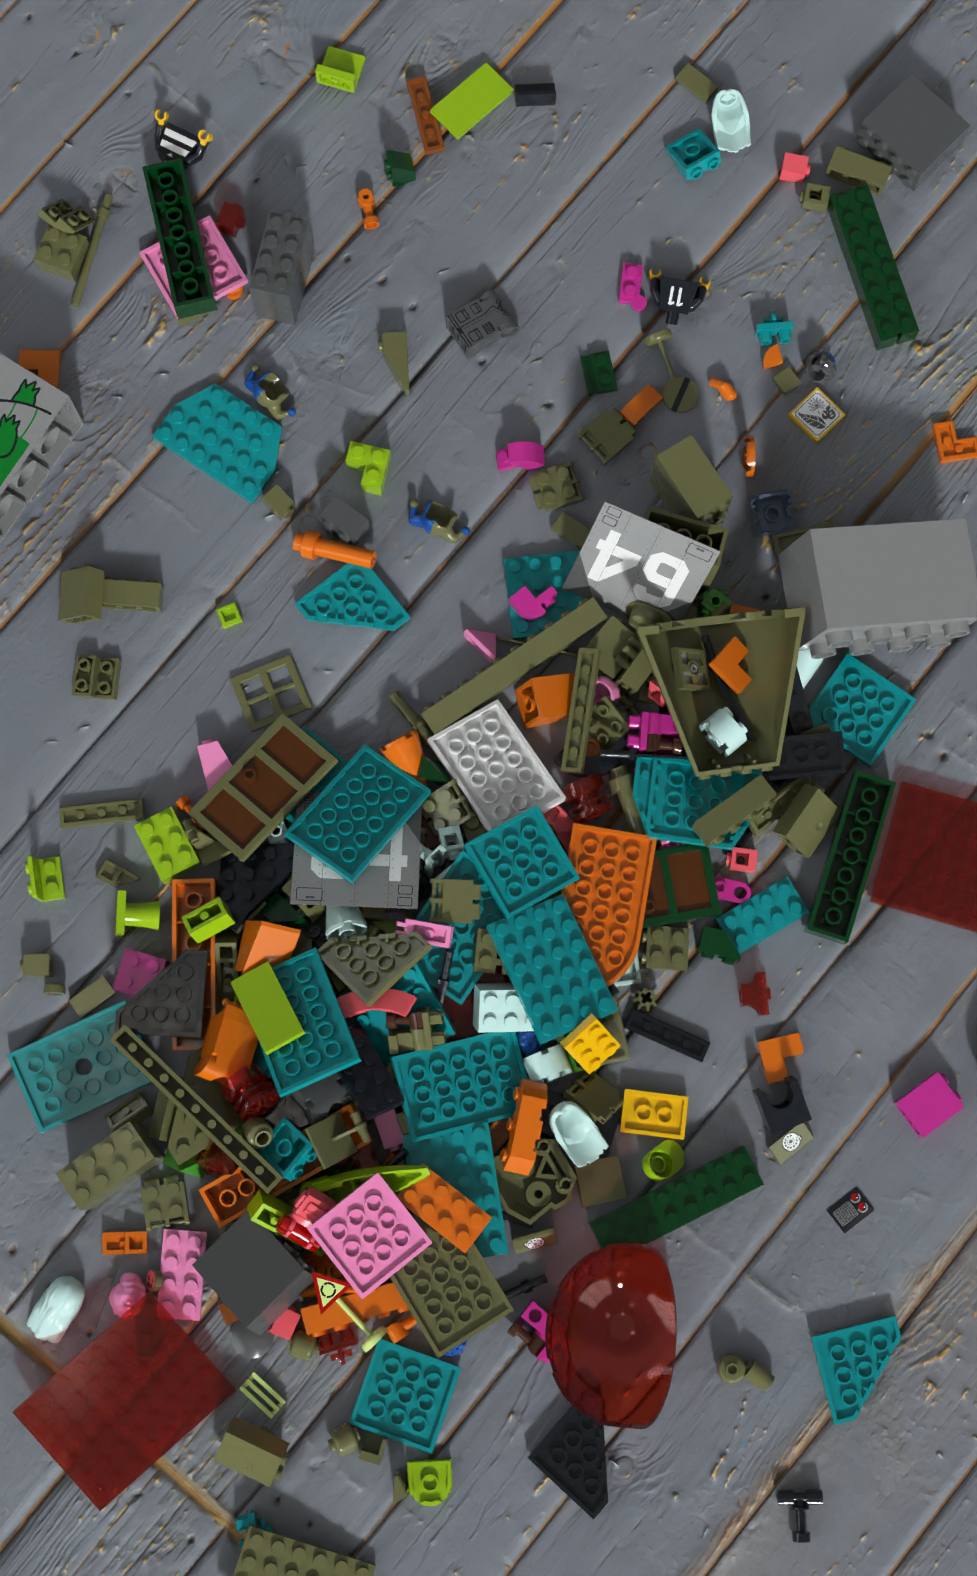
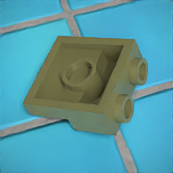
M655 926L642 931V942L646 943L645 951L641 953V964H645V969L688 971L689 928Z

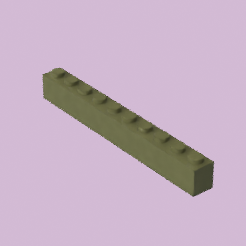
M594 597L590 600L588 598L583 599L577 604L578 608L573 611L570 609L560 615L561 619L556 623L553 621L549 622L543 627L544 631L538 635L536 632L525 639L527 641L522 646L519 644L515 645L509 650L510 654L504 658L502 656L497 657L491 662V667L488 669L481 668L474 674L475 677L470 681L465 679L459 683L457 690L452 693L450 691L440 696L441 700L435 705L432 702L422 709L424 712L421 713V716L435 735L460 721L607 621V616Z
M125 1024L109 1039L267 1194L283 1179L257 1151Z

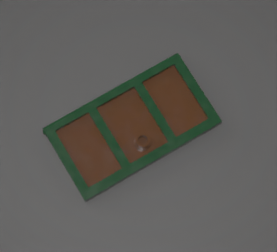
M681 844L655 849L642 929L721 915L709 847Z

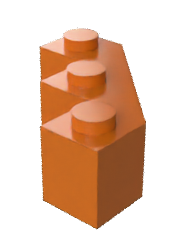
M522 1079L519 1087H515L513 1092V1099L516 1100V1110L507 1121L506 1128L509 1130L510 1140L506 1148H502L500 1160L503 1161L504 1171L529 1175L536 1159L537 1152H534L537 1139L540 1140L543 1121H541L542 1109H546L548 1097L547 1084Z

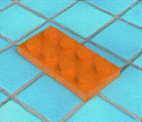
M430 1169V1175L401 1190L397 1197L405 1207L462 1252L466 1253L492 1217Z

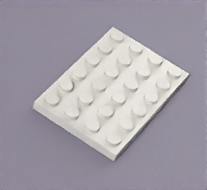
M498 699L427 739L429 746L452 780L456 779L458 789L463 796L465 795L467 802L487 831L538 805L543 814L566 801V796Z

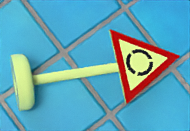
M311 1271L321 1314L336 1301L368 1336L362 1343V1349L365 1353L368 1352L388 1330L384 1326H380L372 1333L344 1303L340 1296L351 1286L349 1282Z

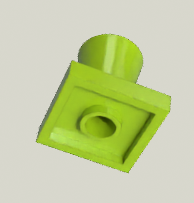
M117 891L115 937H124L125 926L159 930L160 901L126 903V891Z

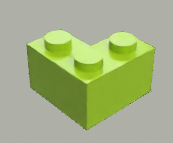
M350 441L346 457L347 468L364 472L361 481L363 492L382 496L391 461V451Z

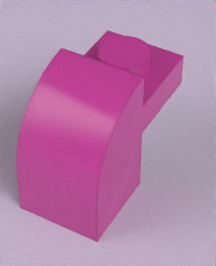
M534 442L508 443V447L497 450V467L502 472L516 467L531 470L545 465L544 446Z
M524 586L509 598V605L520 617L526 620H539L546 615V610L543 607L548 608L555 603L557 591L551 586L535 598L528 588Z

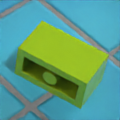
M220 897L181 917L189 935L198 944L235 924L228 906Z

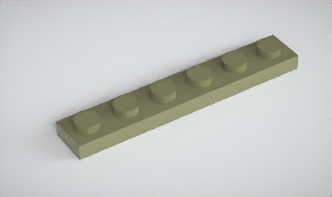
M579 648L561 765L562 772L583 774L601 657V650Z

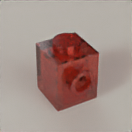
M225 202L215 224L219 232L236 238L239 230L244 228L246 218L244 210L240 205Z

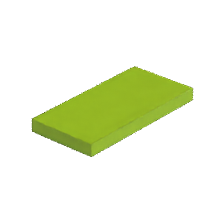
M486 62L431 108L430 113L459 140L508 98L514 89Z
M269 961L230 982L267 1055L306 1034Z

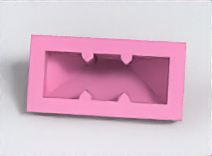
M471 629L464 631V637L490 663L496 659V634Z

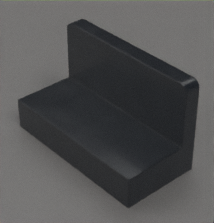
M555 83L515 84L516 107L555 105L556 103Z

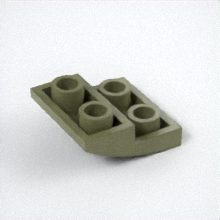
M63 198L42 208L38 213V216L48 224L71 234L82 230L96 221L87 210L82 207L74 210L71 204Z
M77 655L72 696L117 700L122 660L119 658H99L96 655Z
M618 1155L597 1159L591 1164L587 1163L586 1166L580 1168L573 1164L582 1208L627 1198Z

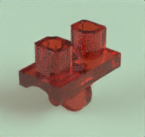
M351 1326L339 1330L342 1340L335 1343L331 1331L319 1336L321 1347L318 1350L320 1355L337 1350L338 1353L330 1355L331 1361L340 1359L341 1365L346 1364L345 1357L352 1356L353 1353L351 1349L343 1351V1348L359 1343L358 1336L354 1335Z

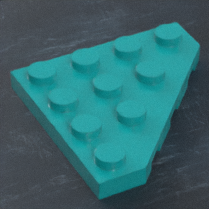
M349 563L294 603L305 619L310 622L395 631L411 619L372 569Z
M895 1315L810 1336L834 1425L856 1420L864 1402L872 1392L879 1375L887 1365L894 1348L902 1337Z

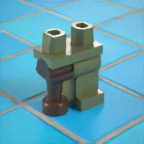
M431 1006L417 1007L406 1017L387 1012V1028L391 1029L388 1035L390 1055L399 1054L404 1051L433 1050L435 1045L444 1044L447 1040L446 1031L434 1030V1024H443L444 1022L443 1010H432ZM398 1024L410 1026V1028L396 1029Z

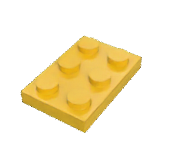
M592 1013L560 1042L589 1075L597 1070L621 1046Z
M624 1089V1103L622 1105L619 1132L684 1140L689 1097Z

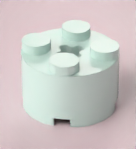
M727 707L719 708L699 725L701 732L704 729L707 732L705 738L710 745L720 754L725 752L724 757H728L747 741L745 734L748 732L741 722L737 723L732 718L733 713Z
M561 1044L523 1059L530 1081L546 1084L556 1080L558 1077L572 1073L571 1066Z

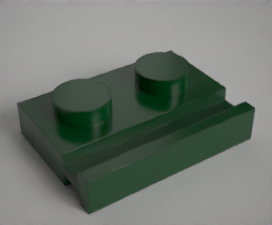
M609 350L592 353L588 356H580L588 396L617 391V383Z

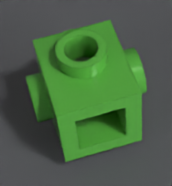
M712 588L710 592L706 590L699 599L702 602L699 608L702 609V614L711 616L723 601L731 606L733 601L727 598L728 594L722 589L718 588L716 590Z

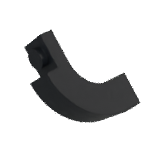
M621 737L609 750H627L625 748L627 740ZM564 748L554 757V762L560 768ZM586 756L583 774H569L586 779L598 778L609 774L610 770L617 768L620 762L616 758Z

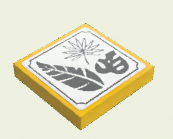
M818 387L788 414V417L816 444L846 416Z

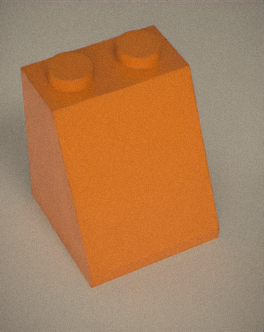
M575 673L531 678L514 690L524 729L568 720Z
M245 921L235 971L242 972V975L267 961L273 967L290 959L301 930L265 921Z

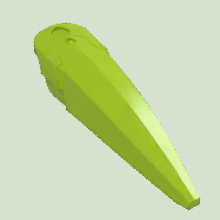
M393 1165L353 1170L331 1176L325 1175L303 1182L300 1186V1194L312 1187L336 1201L337 1204L377 1172L392 1191L396 1193L431 1174L428 1166Z

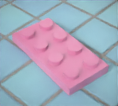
M164 1229L160 1266L163 1284L158 1291L157 1318L201 1320L204 1279L192 1264L207 1250L208 1232Z

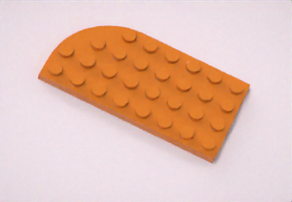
M573 823L568 858L580 879L563 888L561 894H564L607 987H609L627 972L639 948L657 839H650L647 835Z

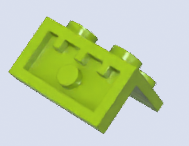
M329 46L322 65L317 64L315 70L317 83L355 93L366 60L365 56Z
M28 855L25 869L26 873L30 874V882H28L29 895H32L33 898L40 902L65 899L61 857L37 859L33 855Z

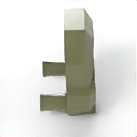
M541 1137L540 1140L537 1139L534 1152H537L536 1159L529 1175L504 1171L500 1155L494 1157L501 1205L506 1213L528 1225L535 1222L550 1208L556 1210L571 1201L572 1190L577 1177L554 1139ZM545 1163L553 1175L541 1174ZM536 1190L542 1192L541 1198L535 1197L534 1193Z

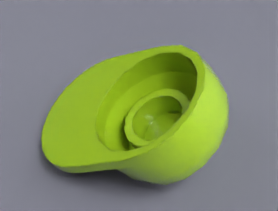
M665 1140L648 1151L642 1160V1169L646 1176L653 1181H663L677 1173L685 1162L682 1147L673 1140Z

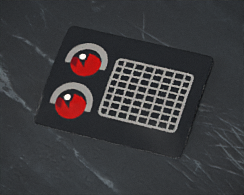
M857 1187L827 1209V1212L843 1233L848 1232L874 1211V1208Z

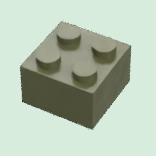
M48 224L33 259L38 269L75 282L86 258L89 242L86 236L77 233H67Z

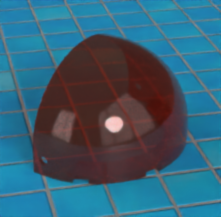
M615 1243L583 1257L568 1271L559 1284V1290L554 1301L550 1303L545 1329L547 1359L550 1360L553 1370L552 1375L558 1388L577 1411L605 1426L646 1429L655 1422L661 1413L673 1375L677 1339L674 1288L666 1261L656 1248L640 1243Z

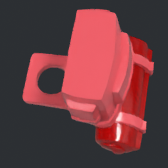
M310 1187L293 1201L292 1211L289 1216L286 1214L281 1216L277 1221L275 1229L282 1236L288 1237L302 1245L303 1248L315 1252L320 1245L307 1227L334 1207L336 1201Z

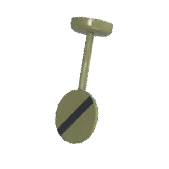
M666 329L648 336L644 341L648 347L659 345L671 376V380L667 382L663 389L664 403L673 412L684 413L693 409L698 402V388L689 378L676 377L663 342L672 337L670 329Z

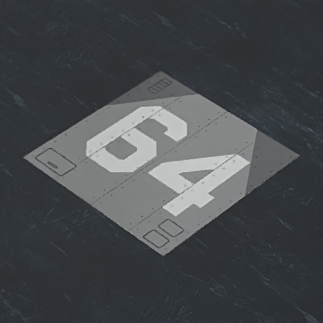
M604 502L562 589L589 600L594 597L599 605L626 616V609L629 604L636 601L644 602L666 612L673 621L684 618L721 551Z
M310 791L297 805L296 820L321 792ZM422 805L353 884L294 843L290 904L418 909Z

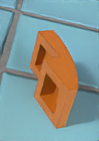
M648 384L619 413L634 427L647 416L648 412L661 403L664 397Z
M147 1231L102 1232V1255L147 1253Z

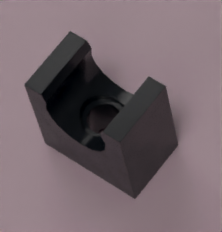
M792 1075L784 1078L788 1093L785 1100L780 1104H770L767 1095L761 1089L752 1090L766 1131L771 1135L812 1120L798 1080Z

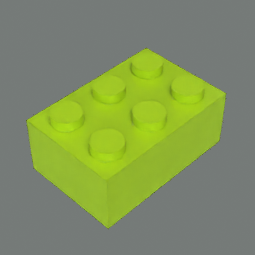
M172 806L134 825L153 866L165 885L170 883L172 879H177L203 866L190 839L186 837L185 829Z

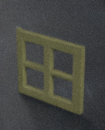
M290 654L230 679L251 732L273 724L282 713L287 717H291L305 710H312L313 706ZM287 666L293 681L274 689L268 673ZM260 676L266 692L247 700L241 684ZM296 687L302 703L283 710L276 694ZM269 697L275 714L256 721L250 705Z

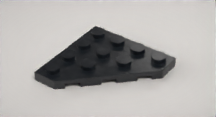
M293 842L261 844L244 863L233 853L221 858L218 897L228 906L235 921V924L226 929L239 928L244 923L243 920L251 912L254 913L266 902L265 899L273 891L276 892L287 881L286 878L293 870Z
M185 950L180 957L168 965L148 985H145L131 1000L116 1011L114 1033L125 1024L136 1035L202 1038L208 951Z
M585 1390L527 1458L594 1520L608 1504L603 1405Z

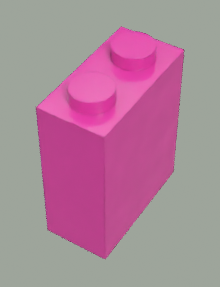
M932 1073L894 1102L919 1138H924L964 1108V1105L961 1103L963 1101L962 1097L957 1091H952L949 1087L950 1082L943 1073Z

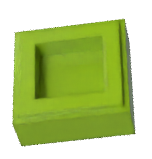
M235 602L216 609L223 629L243 622Z

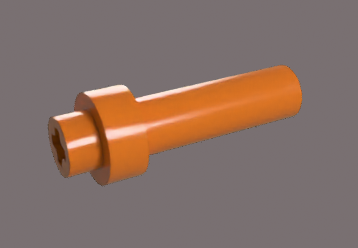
M308 529L305 534L297 532L293 541V550L301 552L302 558L316 560L320 556L372 569L376 562L377 552L375 550L325 539L322 537V533Z

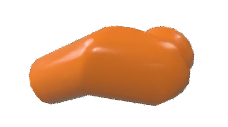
M716 377L710 379L709 385L718 389L725 400L731 401L737 397V392L730 383Z

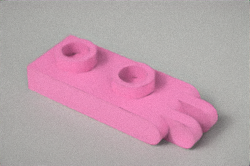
M405 918V922L397 921L396 926L404 927V930H395L397 935L417 931L430 945L451 948L454 926Z

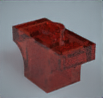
M757 972L754 974L751 983L738 986L740 1007L753 1008L757 1012L758 1017L769 1015L768 1000H771L770 987L766 986L765 972Z
M216 1143L206 1152L199 1154L195 1159L207 1176L231 1175L237 1170L236 1163Z
M370 1143L351 1155L358 1170L382 1166Z

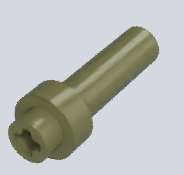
M628 765L610 770L612 780L608 782L611 794L618 795L630 832L647 835L632 797L634 773L630 774Z

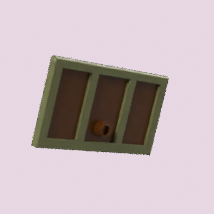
M282 713L188 812V815L244 863L339 761Z

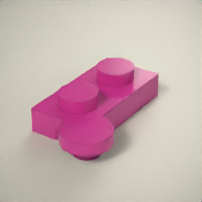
M623 263L619 303H631L633 310L643 311L647 305L646 298L640 295L643 265Z

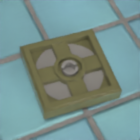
M671 648L677 690L701 692L711 690L704 649Z

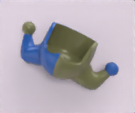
M253 364L244 384L254 394L255 400L261 406L266 407L277 420L288 416H295L296 410L291 407L288 410L281 409V403L290 394L286 384L272 371H268L260 379L256 380V373L260 371V366Z
M416 499L410 501L411 508L408 519L412 526L424 528L428 534L440 536L450 543H457L464 535L470 533V529L467 526H464L459 532L454 531L453 525L458 514L450 508L430 500L424 512L417 514L416 507L418 506V501Z

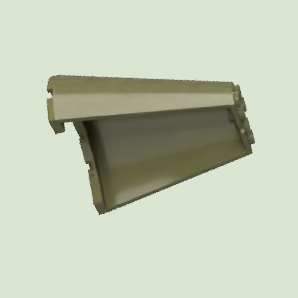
M805 607L696 617L636 627L638 638L698 780L710 779L711 775H719V777L732 776V771L739 774L752 773V769L759 768L761 772L772 771L774 766L780 765L806 613ZM707 634L716 655L734 636L749 650L738 665L752 680L738 695L731 688L730 690L756 741L752 742L747 738V741L728 757H724L725 752L722 754L718 753L706 740L707 732L705 729L701 732L699 725L719 708L727 707L729 709L715 675L709 669L708 664L710 662L701 637ZM671 648L704 649L711 690L706 692L677 690Z

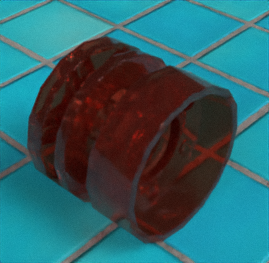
M601 774L582 778L561 790L566 796L565 804L576 803V806L569 811L570 815L578 814L572 819L574 823L581 824L594 821L615 807L613 801L605 802L610 798L609 794L599 795V792L606 787Z
M250 1064L235 1072L228 1078L221 1089L223 1096L229 1104L235 1105L234 1110L239 1114L243 1122L252 1117H262L274 1107L280 1098L273 1083L267 1081V1075L257 1064Z

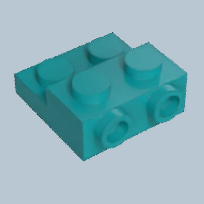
M700 128L665 146L666 153L676 163L677 170L687 181L692 178L694 180L700 178L703 172L708 169L715 170L719 163H721L720 150Z
M283 1117L273 1129L274 1136L270 1144L256 1151L283 1178L292 1181L301 1177L304 1171L302 1168L307 1162L314 1161L317 1154L309 1137L301 1132L288 1118Z

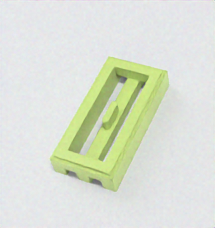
M255 1371L239 1388L271 1419L287 1402ZM252 1380L258 1381L280 1403L276 1405ZM249 1385V1386H250L261 1398H263L274 1410L271 1411L270 1409H268V1408H267L254 1394H252L246 1387Z

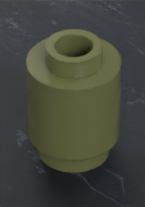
M756 1359L747 1360L744 1363L746 1372L743 1378L756 1388L766 1391L775 1379L772 1371Z

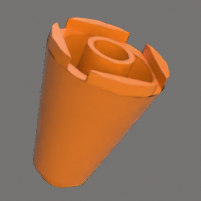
M416 729L380 747L382 754L391 763L423 785L429 784L427 780L417 777L421 756L425 755L419 733Z

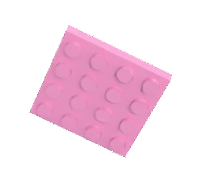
M209 215L199 220L198 226L215 299L217 300L247 284L248 279ZM158 242L140 251L139 254L175 317L178 319L173 305L160 243Z
M378 1172L307 1227L361 1299L365 1298L433 1243Z

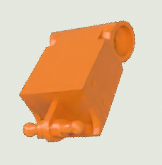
M225 998L222 1000L224 1009L210 1017L201 1059L197 1063L193 1074L208 1081L216 1080L228 1089L244 1093L249 1084L248 1069L251 1067L258 1038L240 1001L232 1002Z

